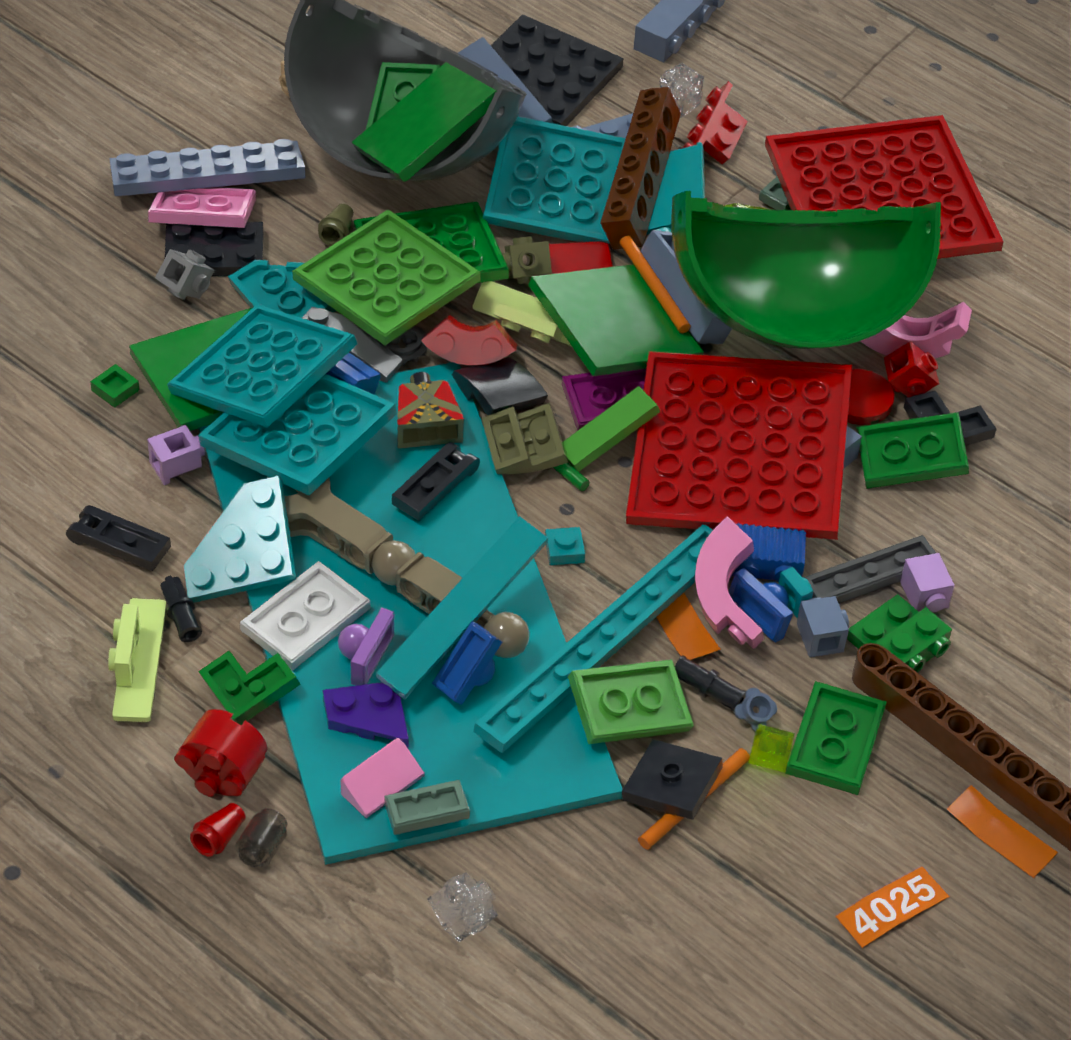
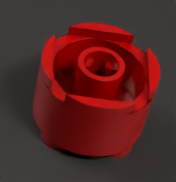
M219 709L208 710L203 714L179 748L174 760L178 766L183 768L196 781L194 786L203 795L213 797L215 793L225 796L238 797L245 791L265 759L264 755L268 751L267 743L261 733L245 720L240 725L231 720L232 713Z

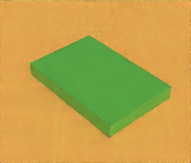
M672 659L574 670L568 676L588 744L689 732L694 726Z

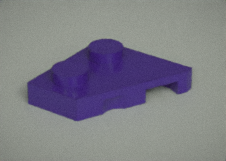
M380 682L323 690V703L328 729L342 733H355L359 737L373 741L376 736L391 740L399 738L407 748L409 747L401 697L388 685Z

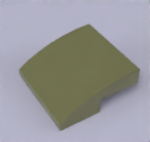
M550 403L517 414L514 407L481 418L497 474L528 473L568 463Z

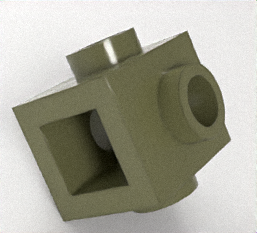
M532 236L513 238V245L505 246V253H502L509 268V278L517 277L518 284L529 283L532 276L552 274L548 241L533 243ZM524 255H525L526 258H527V264H526V265L523 263V256H524Z

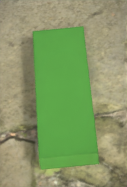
M638 386L563 441L568 462L578 472L660 413L658 405Z

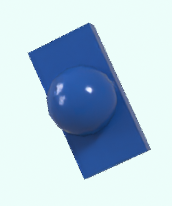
M745 568L735 572L728 591L732 600L773 642L776 643L784 639L793 616V612L788 608L789 594L784 586L776 582L761 584Z
M472 621L432 684L454 702L462 705L474 686L485 685L493 678L495 673L493 656L503 642L481 625Z

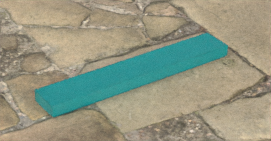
M519 516L376 672V678L385 685H388L405 700L461 639L472 621L476 622L540 552L547 544L548 537Z

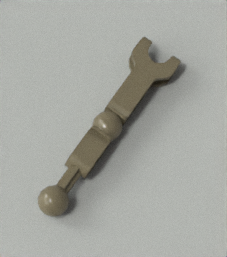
M329 478L310 495L296 490L297 494L285 496L290 537L309 536L356 567L365 569L369 574L374 572L381 582L397 586L398 593L403 594L407 600L428 614L437 607L462 579L461 576L436 560L424 557L420 552L415 554V551L407 543L393 540V535L387 532L381 525L333 495L330 491L331 483ZM486 610L475 622L503 642L495 656L501 658L515 657L524 651L529 642L530 632L527 623L517 614L502 612L494 615Z

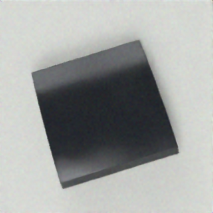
M509 357L485 365H474L454 370L452 373L454 380L467 400L476 398L487 416L514 407L515 411L544 404L548 397L547 392L537 379L524 366Z

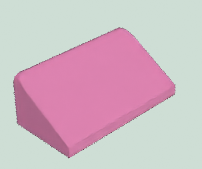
M396 738L341 778V795L365 818H368L385 805L384 796L405 791L424 777V771L404 742Z

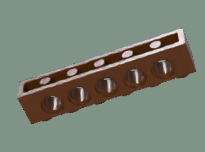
M669 87L640 90L600 222L613 250L623 249L620 245V240L624 236H630L637 247H643L681 115Z

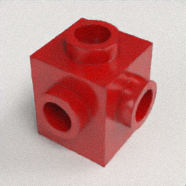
M907 342L884 357L888 381L896 392H902L909 398L926 393L939 385L936 359L931 353L923 352L913 342Z

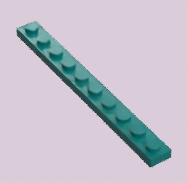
M706 525L699 527L477 720L473 732L499 752H505L572 692L568 679L572 671L599 668L696 582L695 571L698 555L705 540L713 530Z

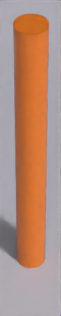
M624 236L620 240V245L678 331L686 333L691 328L690 323L630 236Z
M743 748L738 749L723 763V768L706 798L750 760V755ZM666 813L638 838L639 844L644 849L649 850L684 817Z

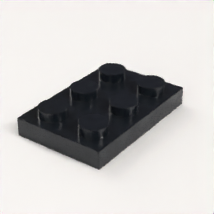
M247 222L245 228L166 223L165 257L170 249L182 253L192 250L206 258L204 264L215 270L212 276H230L254 260H263V222Z

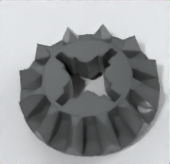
M414 325L384 346L402 358L403 366L409 360L417 363L419 357L426 356L427 347L421 341L426 332L417 325ZM400 339H403L406 348H399L398 343H400Z

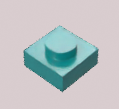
M580 527L545 529V536L548 537L546 549L549 565L585 563V549Z
M792 566L781 572L779 584L784 586L789 594L788 608L798 619L801 601L812 599L813 589L810 582L806 578L801 577Z

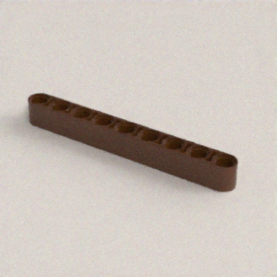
M869 643L858 649L852 673V681L857 688L869 697L886 701L885 709L1071 851V788L879 644Z

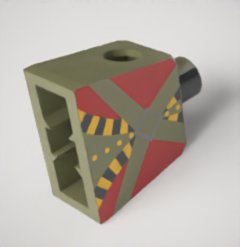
M417 372L410 377V383L399 386L398 448L463 442V414L447 381H431L428 373Z

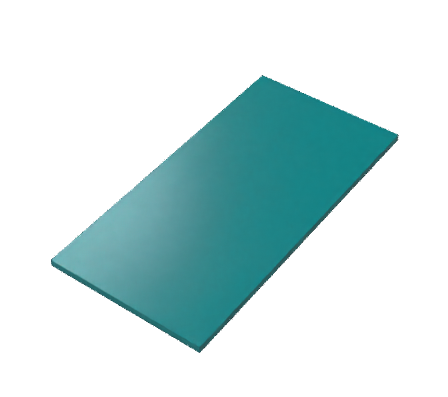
M452 362L397 372L388 382L379 381L375 393L376 396L395 403L396 415L329 477L331 483L330 491L333 495L381 525L387 532L393 535V540L407 543L415 551V554L420 552L424 557L436 560L463 578L515 522L518 515L502 474H497L484 426L474 400H467L452 376L454 370L461 369L460 364ZM426 372L429 374L431 381L445 380L449 383L464 418L463 442L454 444L461 448L462 453L466 455L471 453L479 458L480 465L472 476L465 477L432 510L418 521L392 505V494L446 445L397 447L399 386L410 383V377L414 373ZM208 426L198 428L199 434ZM204 448L222 513L243 484L270 478ZM283 484L285 496L298 493L294 488ZM305 535L290 537L296 578L319 561L370 600V609L350 625L362 624L370 629L381 608L394 612V637L367 684L380 683L381 681L376 678V672L429 614L407 600L403 594L398 593L397 586L381 582L374 572L369 574L365 569L356 567L313 538ZM534 558L487 609L494 615L502 612H511L521 616L527 623L530 632L529 642L524 651L512 658H501L494 655L495 673L493 678L485 685L474 686L461 705L454 702L432 684L457 645L456 643L405 700L401 697L409 738L408 749L424 771V777L405 791L460 779L470 809L469 819L394 835L385 805L368 818H365L341 795V778L393 740L376 736L373 741L359 737L355 733H342L328 729L323 703V690L355 686L351 684V659L345 657L338 646L340 633L292 671L301 685L277 700L325 865L622 799L623 788L605 742L588 744L573 692L503 753L473 732L477 720L567 643ZM292 581L245 591L251 612L259 608ZM262 648L266 661L273 655Z

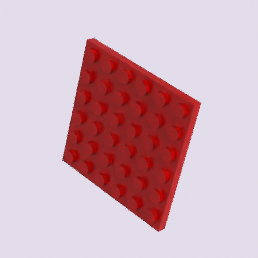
M943 115L766 136V150L791 210L837 212V210L862 208L878 211V208L882 206L918 207L941 202L940 247L937 259L1002 251L1004 241Z
M649 351L643 391L658 405L660 413L638 428L626 510V524L698 529L702 525H706L714 530L728 516L735 524H748L749 526L754 524L756 527L761 525L763 528L768 526L770 528L776 527L777 529L782 527L784 530L788 528L791 530L797 529L798 531L804 530L807 538L838 540L852 365Z

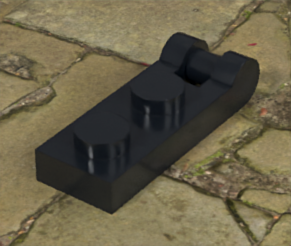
M452 442L447 443L392 494V505L420 521L465 477L472 476L477 471L480 459L471 453L467 455L462 453L461 448Z
M90 505L85 506L79 514L80 520L73 522L66 530L68 539L77 545L85 543L151 571L156 568L171 548L170 537Z

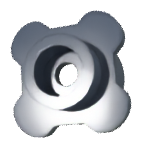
M750 688L745 692L746 698L742 704L735 707L734 713L738 719H744L751 724L753 731L761 732L767 727L766 721L776 714L777 705L768 695L760 693L759 689ZM753 707H757L759 712L755 713Z

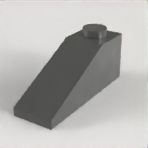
M311 307L302 317L309 321L354 334L358 344L349 353L379 372L381 376L380 381L388 382L403 365L402 358L343 315L327 311L323 308Z

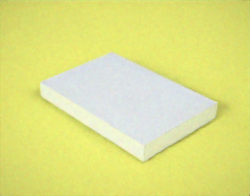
M318 561L297 577L296 580H293L240 622V630L274 656L279 653L293 671L338 635L346 626H349L370 609V600Z

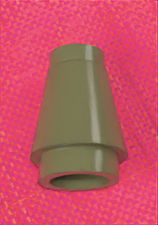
M339 204L319 222V238L326 245L332 246L349 235L354 215L353 209L349 205Z

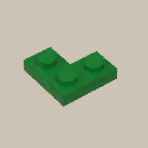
M230 650L198 671L224 709L233 714L232 720L240 725L301 685L279 653L248 674Z

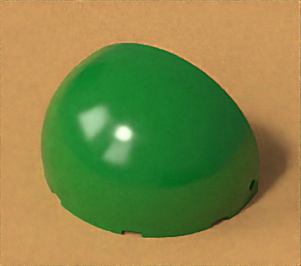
M684 191L672 197L671 233L673 248L682 276L690 290L701 304L721 322L747 337L767 344L799 349L829 348L851 344L876 335L897 322L915 305L929 284L936 267L940 247L941 202L918 207L882 206L878 208V211L860 208L837 210L836 212L723 207L722 204L707 202V198H691V191Z

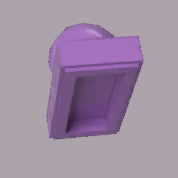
M381 608L370 629L362 624H352L346 626L340 632L338 646L341 653L351 659L352 685L357 686L368 683L394 637L393 611Z

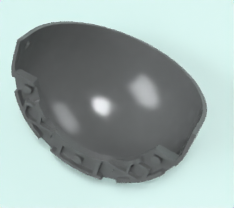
M300 0L288 29L284 52V71L290 100L298 118L314 141L330 156L342 164L368 175L401 181L357 151L351 143L366 130L382 62L434 64L441 66L447 62L497 91L486 114L408 181L434 180L446 177L478 163L490 154L506 137L514 125L527 95L510 81L497 77L498 74L437 42H431L425 39V37L418 35L417 32L361 6L352 5L345 0Z

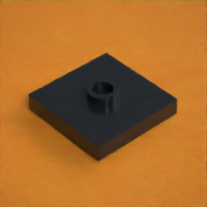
M652 739L622 790L623 801L693 820L723 768L722 757Z

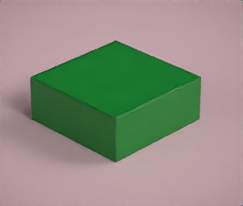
M114 364L90 381L91 391L114 408L140 390L139 381L117 364Z

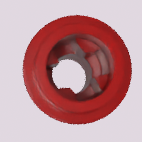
M229 803L227 806L195 823L190 834L192 845L199 853L207 857L222 853L245 821V812L239 805Z

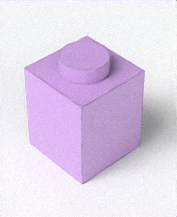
M935 553L905 559L900 583L911 606L917 611L927 607L932 612L949 608L954 583L940 554Z

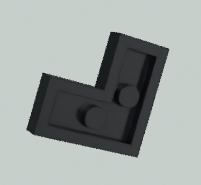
M935 390L905 398L903 408L911 419L950 413ZM981 405L958 411L965 446L995 437L997 428Z

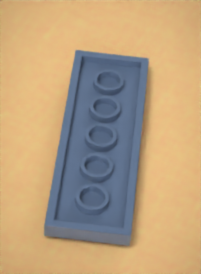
M279 139L274 143L266 144L247 142L243 146L234 147L216 145L211 149L202 150L184 148L180 152L170 153L158 150L152 151L148 155L138 156L125 153L118 155L116 158H109L115 196L306 178L305 165L298 142L289 139Z

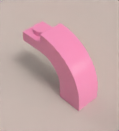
M962 302L929 318H913L904 315L890 327L876 335L861 340V342L881 354L888 355L911 341L923 352L931 353L935 359L943 357L950 353L952 340L960 339L967 333L972 310Z
M727 516L707 537L698 555L695 571L698 599L707 622L717 634L729 625L730 627L727 631L739 644L743 645L747 642L755 649L764 640L763 630L736 605L728 592V585L733 572L754 552L753 540Z

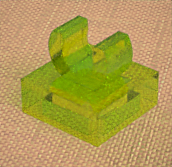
M758 724L748 763L785 773L795 733Z

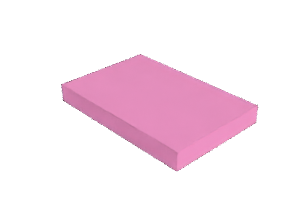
M209 187L158 192L148 211V219L151 223L245 228L256 201V191L254 189Z

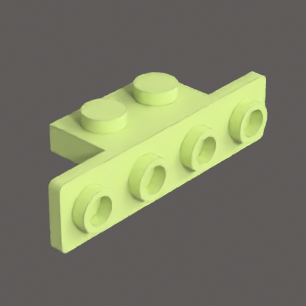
M493 281L481 283L472 306L475 311L502 320L501 325L512 331L519 332L520 328L532 331L530 337L549 344L550 339L571 346L538 298Z
M132 598L129 604H123L121 619L114 620L113 640L117 641V646L109 650L108 668L109 671H115L117 686L112 712L113 720L149 722L151 720L167 608L165 600Z

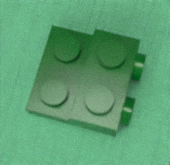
M897 594L851 626L848 631L847 640L857 649L869 643L879 644L919 673L927 661L934 656L936 658L941 657L949 649L952 628L927 607L917 611Z

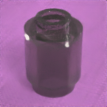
M266 808L262 809L260 813L253 815L235 844L236 852L244 864L250 867H265L270 864L287 836L286 828L288 823L281 813Z

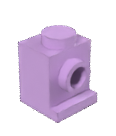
M186 425L147 439L150 464L163 485L169 484L170 478L202 467L201 456L205 455L204 447L200 446L199 437H193Z

